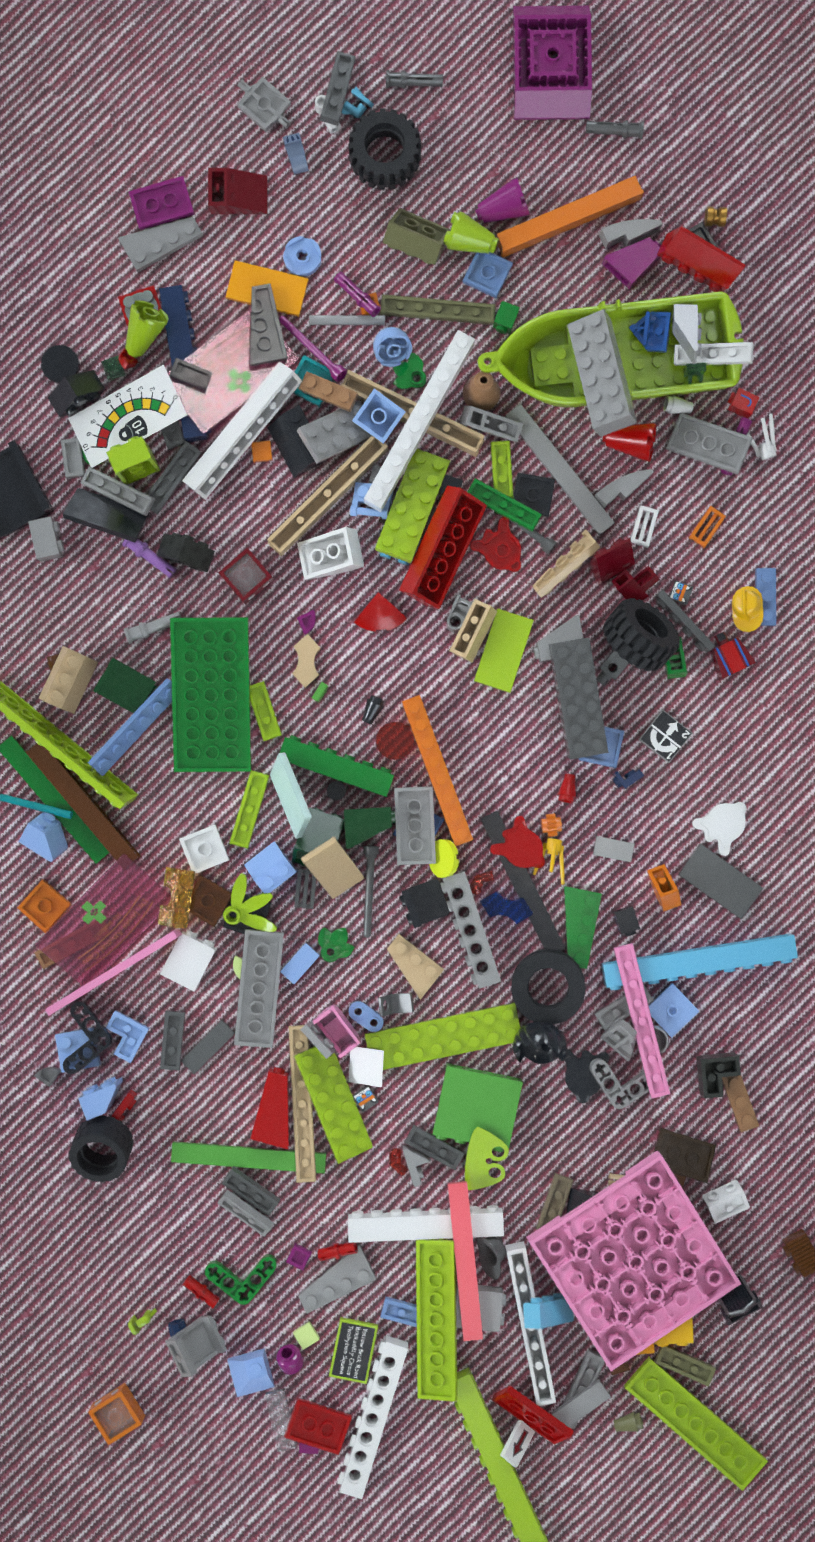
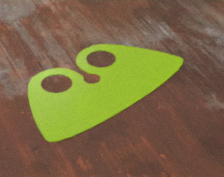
M476 1127L472 1133L466 1156L465 1181H467L468 1190H476L494 1185L505 1177V1169L502 1165L498 1163L487 1164L486 1159L502 1161L508 1156L509 1148L498 1137L480 1127ZM494 1147H502L504 1155L501 1157L494 1156L492 1154ZM493 1167L501 1171V1175L497 1178L489 1175V1170Z

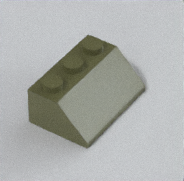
M399 208L388 223L383 243L387 244L391 249L405 252L410 257L422 259L426 264L435 265L444 250L446 232L451 231V229Z

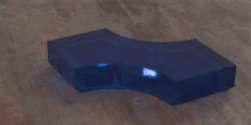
M498 891L480 901L490 918L496 915H503L511 918L518 924L533 915L524 898L510 900L503 897Z

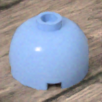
M387 327L376 335L373 342V351L376 359L383 366L394 367L400 365L401 361L405 358L407 360L410 357L412 344L408 335L403 330L397 327Z

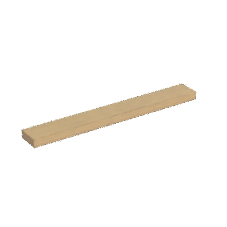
M305 1025L289 1026L297 1183L316 1182L312 1100L294 1058V1055L309 1049V1039L300 1030Z

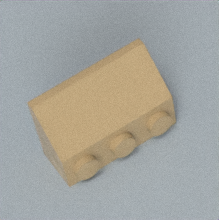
M63 646L39 699L75 714L98 662Z

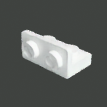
M737 1180L702 1195L715 1224L750 1208L745 1193Z

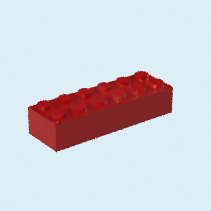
M447 486L399 591L425 606L440 609L487 505L462 488Z

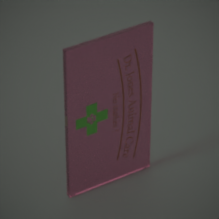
M251 308L183 360L213 372L206 392L170 378L187 416L203 435L248 401L279 362L290 368L300 360L299 356L296 355L284 340L287 360L250 367Z
M123 853L35 943V946L84 986L102 975L167 909L175 898Z

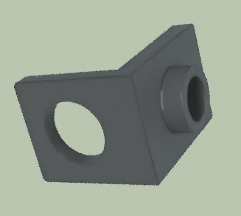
M412 993L388 994L378 997L380 1017L392 1013L414 1012ZM384 1001H386L387 1003L386 1011L384 1010L383 1006Z

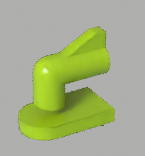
M156 1308L146 1310L143 1317L138 1320L135 1315L130 1318L128 1327L133 1335H137L141 1328L150 1322L152 1316L157 1312Z

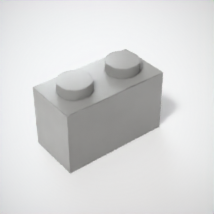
M51 516L28 521L36 559L43 562L63 557L62 551H65L63 541L59 540L60 526L58 521H55Z

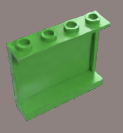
M446 1063L436 1119L432 1130L433 1135H436L437 1139L447 1140V1138L455 1139L456 1143L466 1144V1142H470L474 1129L480 1127L498 1137L509 1148L523 1084L522 1079ZM499 1146L494 1147L492 1149L498 1152L504 1151V1149Z

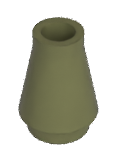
M634 1411L614 1420L616 1432H639V1429H644L640 1412L635 1413Z

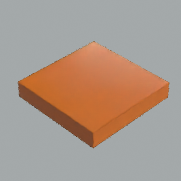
M42 879L17 908L44 933H47L72 904L45 879Z

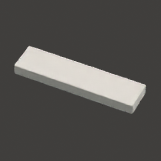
M753 342L701 344V356H697L696 364L691 362L681 345H675L674 365L752 364L754 344Z

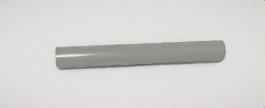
M309 315V325H385V315H377L375 317L371 315Z

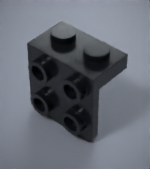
M437 879L402 890V895L399 896L402 906H407L409 912L406 914L409 925L413 924L414 928L449 914V908Z

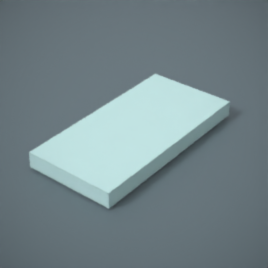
M285 752L278 753L270 777L295 838H302L312 816Z

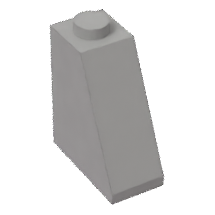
M579 615L572 617L536 643L533 651L535 659H539V663L551 661L548 644L583 638Z

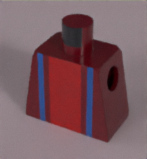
M725 632L714 636L719 647L711 650V656L719 680L756 663L739 638L729 641Z

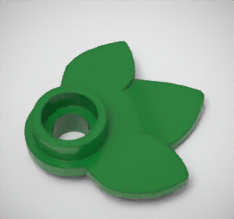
M411 353L408 363L401 362L400 365L393 367L395 374L398 376L393 382L397 388H421L425 385L426 374L423 371V361L415 353ZM418 376L421 380L419 382H415L413 380L414 377Z
M325 927L321 929L318 943L322 948L321 957L324 961L332 963L338 958H347L351 955L354 946L347 943L348 933L346 928H339L332 933ZM332 949L334 954L329 956L327 950Z

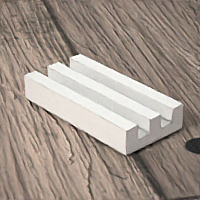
M640 505L631 535L632 544L635 543L639 546L649 547L659 510ZM643 511H646L639 539L637 540L635 538ZM650 513H653L646 542L642 540Z

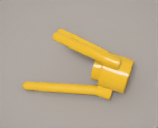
M547 838V843H543V857L546 850L547 854H551L549 871L553 872L555 856L559 854L561 884L564 885V846H562V840ZM534 868L532 874L536 875L539 868Z

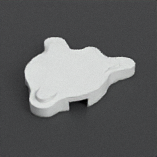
M742 802L716 805L705 817L694 819L692 826L704 832L707 842H712L716 839L718 841V853L726 856L730 852L731 843L744 831L746 805Z

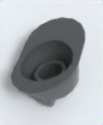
M501 1236L479 1237L477 1245L481 1266L491 1279H498L501 1275L500 1263L506 1256V1249Z

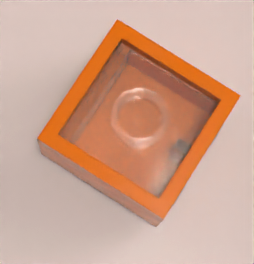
M123 1383L92 1403L88 1411L108 1446L142 1425L146 1416L126 1383Z

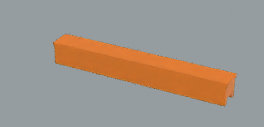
M636 175L497 233L501 257L504 258L640 201L644 191L641 189Z

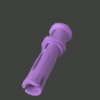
M126 539L123 541V547H128L135 552L136 557H143L168 576V578H171L173 574L167 569L173 573L176 572L177 568L157 556L154 551L148 548V543L142 542L137 539L136 543Z

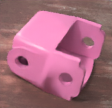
M334 1004L323 1010L312 1021L333 1042L334 1048L339 1053V1058L345 1056L361 1043L357 1031L339 1007Z

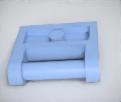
M355 482L350 515L376 516L387 519L391 509L393 492L382 512L373 508L359 507L360 503L364 504V497L372 483Z

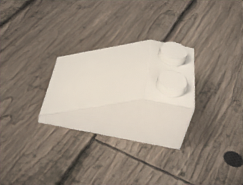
M344 527L297 543L304 580L349 572L364 567L356 529Z

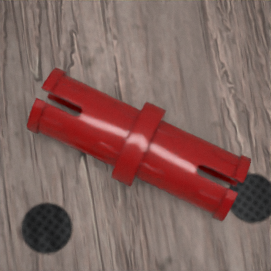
M348 1242L344 1244L335 1243L334 1246L320 1248L317 1250L318 1258H320L319 1261L333 1258L341 1259L342 1256L357 1254L358 1246L356 1242Z
M191 1275L182 1284L196 1295L195 1298H200L212 1309L220 1300L218 1296L207 1288V1285H202Z

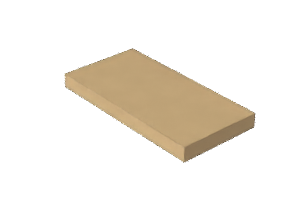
M332 837L301 858L332 899L365 878L335 837Z

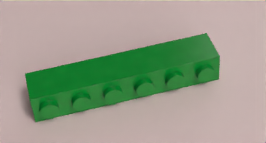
M292 735L290 738H284L280 753L285 752L289 763L387 797L394 775L391 774L392 770L381 767L380 770L375 769L372 763L364 760L362 764L355 762V757L347 754L344 757L338 756V751L329 748L326 751L318 749V744L308 742V745L301 743V738Z

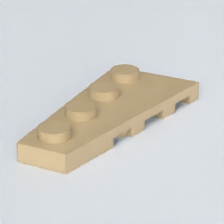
M586 529L582 533L583 538L578 543L574 541L569 546L571 550L568 554L561 555L556 560L555 567L549 568L533 585V588L541 598L551 593L559 582L566 580L573 570L580 568L583 562L588 557L595 555V552L600 548L599 544Z

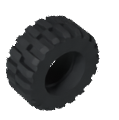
M381 108L380 112L376 113L375 110L369 112V116L363 115L359 118L360 124L358 122L355 123L353 132L350 133L348 144L350 164L353 166L355 175H359V180L363 183L367 181L369 187L379 186V190H385V187H390V190L396 189L398 184L400 187L405 185L406 179L411 180L414 177V172H417L419 168V161H421L420 133L418 128H415V123L411 119L407 121V115L404 113L399 115L397 110L391 109L388 112L385 111V108ZM390 137L402 145L403 152L396 160L382 163L372 159L367 153V148L377 138Z
M630 598L619 603L605 620L604 635L607 637L606 640L608 644H611L612 649L622 659L628 661L627 663L630 665H635L636 668L644 669L645 671L659 670L679 648L680 637L678 636L677 629H674L673 623L659 612V609L652 607L647 602H643V600Z

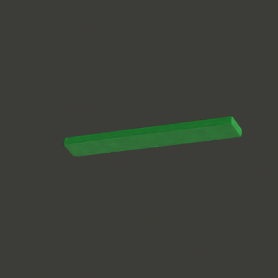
M11 735L0 745L1 754L45 805L73 812L71 819L54 816L90 858L98 864L109 854V851L26 754V750L14 736Z

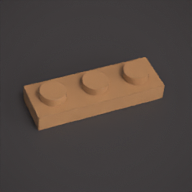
M307 371L298 388L301 392L348 412H351L359 396L355 391Z
M742 1076L722 1077V1083L739 1131L744 1132L758 1127L759 1124Z

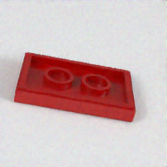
M297 1398L284 1437L339 1455L352 1420V1415Z

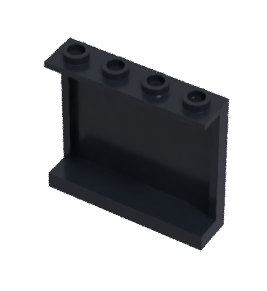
M15 440L8 443V448L0 451V539L29 525L28 521L40 519L54 511L25 454Z

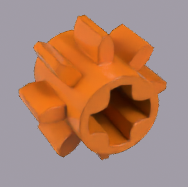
M545 814L546 819H541L542 833H547L548 837L558 836L557 832L562 831L561 817H556L555 814Z

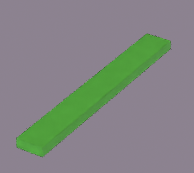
M175 1141L172 1143L171 1162L296 1172L295 1150ZM315 1152L316 1173L325 1174L326 1153Z

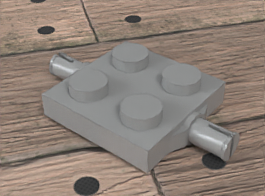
M263 76L252 86H249L243 79L240 80L237 86L245 94L237 106L265 132L277 122L284 126L285 129L290 126L291 122L283 116L284 112L291 106V101Z

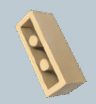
M474 599L449 651L473 663L497 611L492 606Z

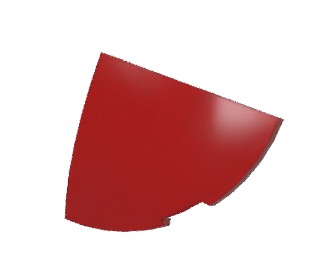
M378 592L354 623L362 629L372 632L384 629L389 631L403 624L407 618Z

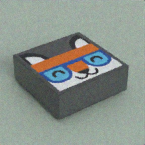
M675 580L669 597L673 601L686 606L693 587Z
M369 1085L352 1095L362 1112L379 1103Z

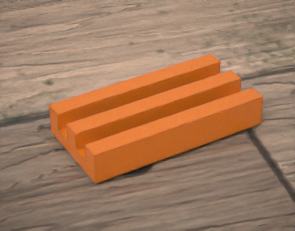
M710 506L688 538L694 540L702 548H705L726 515ZM712 511L714 513L700 535L696 537V533ZM719 516L720 519L718 520L712 531L709 533L705 541H702L701 539L704 536V534L707 532L715 518Z

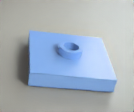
M673 983L648 1005L651 1017L671 1038L699 1012Z

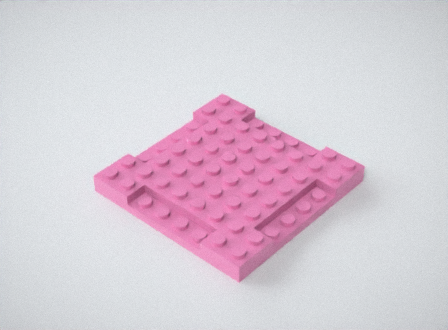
M658 1151L625 1171V1176L563 1217L557 1216L527 1236L529 1243L610 1371H613L741 1284L663 1156Z

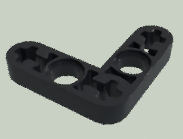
M83 1001L73 1003L70 1013L89 1040L64 1060L63 1069L68 1074H75L107 1050L113 1042L110 1033L90 1006ZM77 1006H83L84 1009L82 1010V1012L85 1016L88 1014L90 1015V1017L85 1018L83 1022L81 1021V1019H83L84 1016L81 1013H76V1011L78 1010ZM89 1020H94L96 1023V1028L93 1031L87 1029L86 1024ZM99 1037H106V1045L101 1044L96 1049L94 1045L100 1042L101 1039ZM86 1047L90 1048L93 1053L91 1058L88 1059L83 1056V1050ZM78 1058L81 1060L80 1062L75 1064L76 1069H69V1061L73 1062L76 1061Z

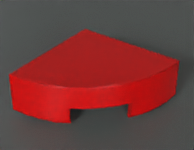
M123 349L118 357L124 369L135 367L138 363V360L130 356L126 349Z

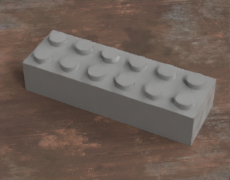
M603 309L567 324L593 430L602 437L637 423L611 318Z

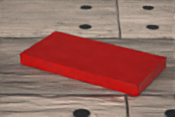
M510 1385L496 1392L491 1399L553 1444L571 1438L574 1430Z

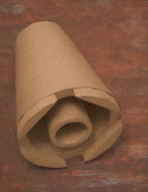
M479 372L470 377L464 384L463 398L468 406L490 411L500 399V386L490 373Z

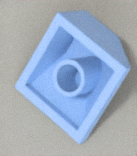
M265 1348L227 1359L237 1397L275 1387Z

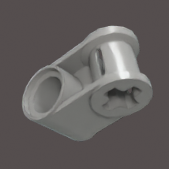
M459 594L452 605L446 622L447 629L453 633L459 632L473 601L470 602L461 598ZM458 619L460 626H451L450 620Z

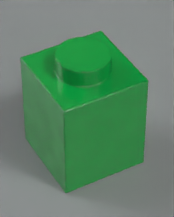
M502 301L495 317L493 328L498 333L511 334L520 307Z

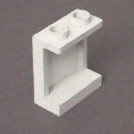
M187 930V932H181L182 935L178 937L160 975L195 992L217 948L214 947L215 943L207 939L202 941L197 938V934Z

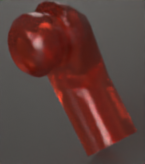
M492 871L474 876L470 884L473 894H480L484 882L494 880Z
M393 1148L389 1153V1165L403 1177L408 1169L401 1163L402 1151L399 1148Z

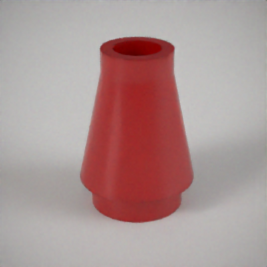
M564 775L557 794L559 801L573 803L574 799H576L575 775Z

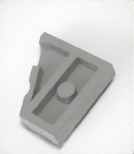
M622 1019L604 1031L600 1038L625 1060L630 1061L634 1052L637 1031Z
M311 1021L300 1029L326 1059L336 1051L333 1042L325 1036L316 1023L314 1024Z

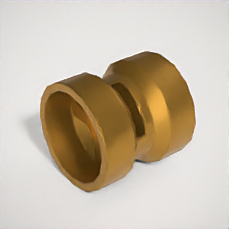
M707 206L704 219L705 226L717 225L718 227H725L727 207L715 209L712 206Z

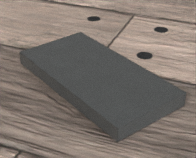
M702 844L697 846L678 873L680 877L739 919L744 917L763 890V887Z

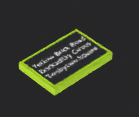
M340 1317L329 1377L367 1384L378 1324Z

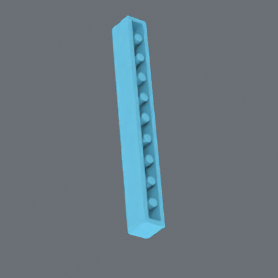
M789 933L636 958L642 982L657 984L660 983L659 980L661 979L676 981L679 980L678 977L680 976L695 978L698 977L697 974L699 973L714 975L717 974L716 971L718 970L733 972L736 971L735 968L743 967V969L755 968L754 965L756 964L771 966L776 961L791 963L793 962L792 959L798 958L795 936ZM617 961L601 963L604 986L610 987V990L621 989L622 981Z

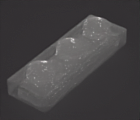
M285 1388L266 1392L265 1396L277 1451L281 1452L297 1448L296 1441L284 1437L291 1417Z

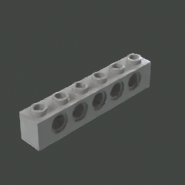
M465 871L443 878L444 882L440 884L443 893H448L449 900L446 903L449 912H454L455 919H452L455 930H460L462 937L458 939L461 948H466L468 955L464 957L467 966H472L474 973L470 975L473 984H478L479 989L501 982ZM455 888L463 890V896L459 899L452 896ZM465 906L469 908V914L461 917L458 914L460 907ZM467 925L475 927V932L472 935H467L464 932ZM474 943L480 944V952H471V945ZM482 961L486 962L487 969L485 971H478L476 968L477 964Z

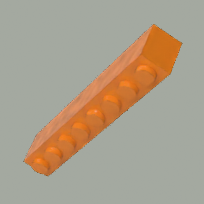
M418 695L402 701L404 711L455 846L472 841L473 837L422 699Z

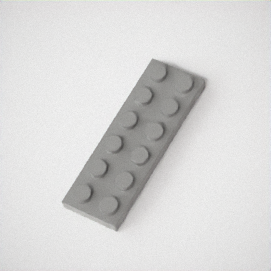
M245 929L234 1045L273 1048L284 932Z

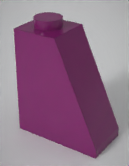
M651 238L644 239L606 255L602 265L630 290L660 258L657 253L661 245Z

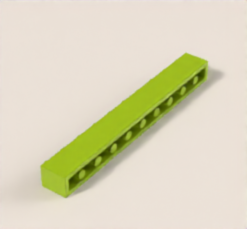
M468 1367L457 1372V1402H455V1407L458 1413H462L464 1416V1427L473 1436L471 1442L474 1449H479L481 1454L479 1456L483 1468L487 1467L489 1471L487 1477L490 1484L495 1485L497 1489L495 1494L499 1503L503 1502L505 1509H503L507 1521L511 1520L513 1524L511 1529L515 1539L519 1538L520 1542H549L515 1467L500 1456L505 1446L470 1368Z

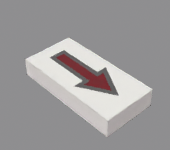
M518 1420L500 1456L513 1467H518L535 1431L522 1420Z

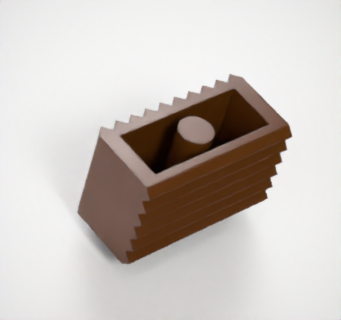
M800 1229L783 1238L782 1241L785 1246L782 1249L787 1257L791 1256L794 1262L791 1265L797 1275L801 1274L803 1278L815 1273V1248L805 1231Z

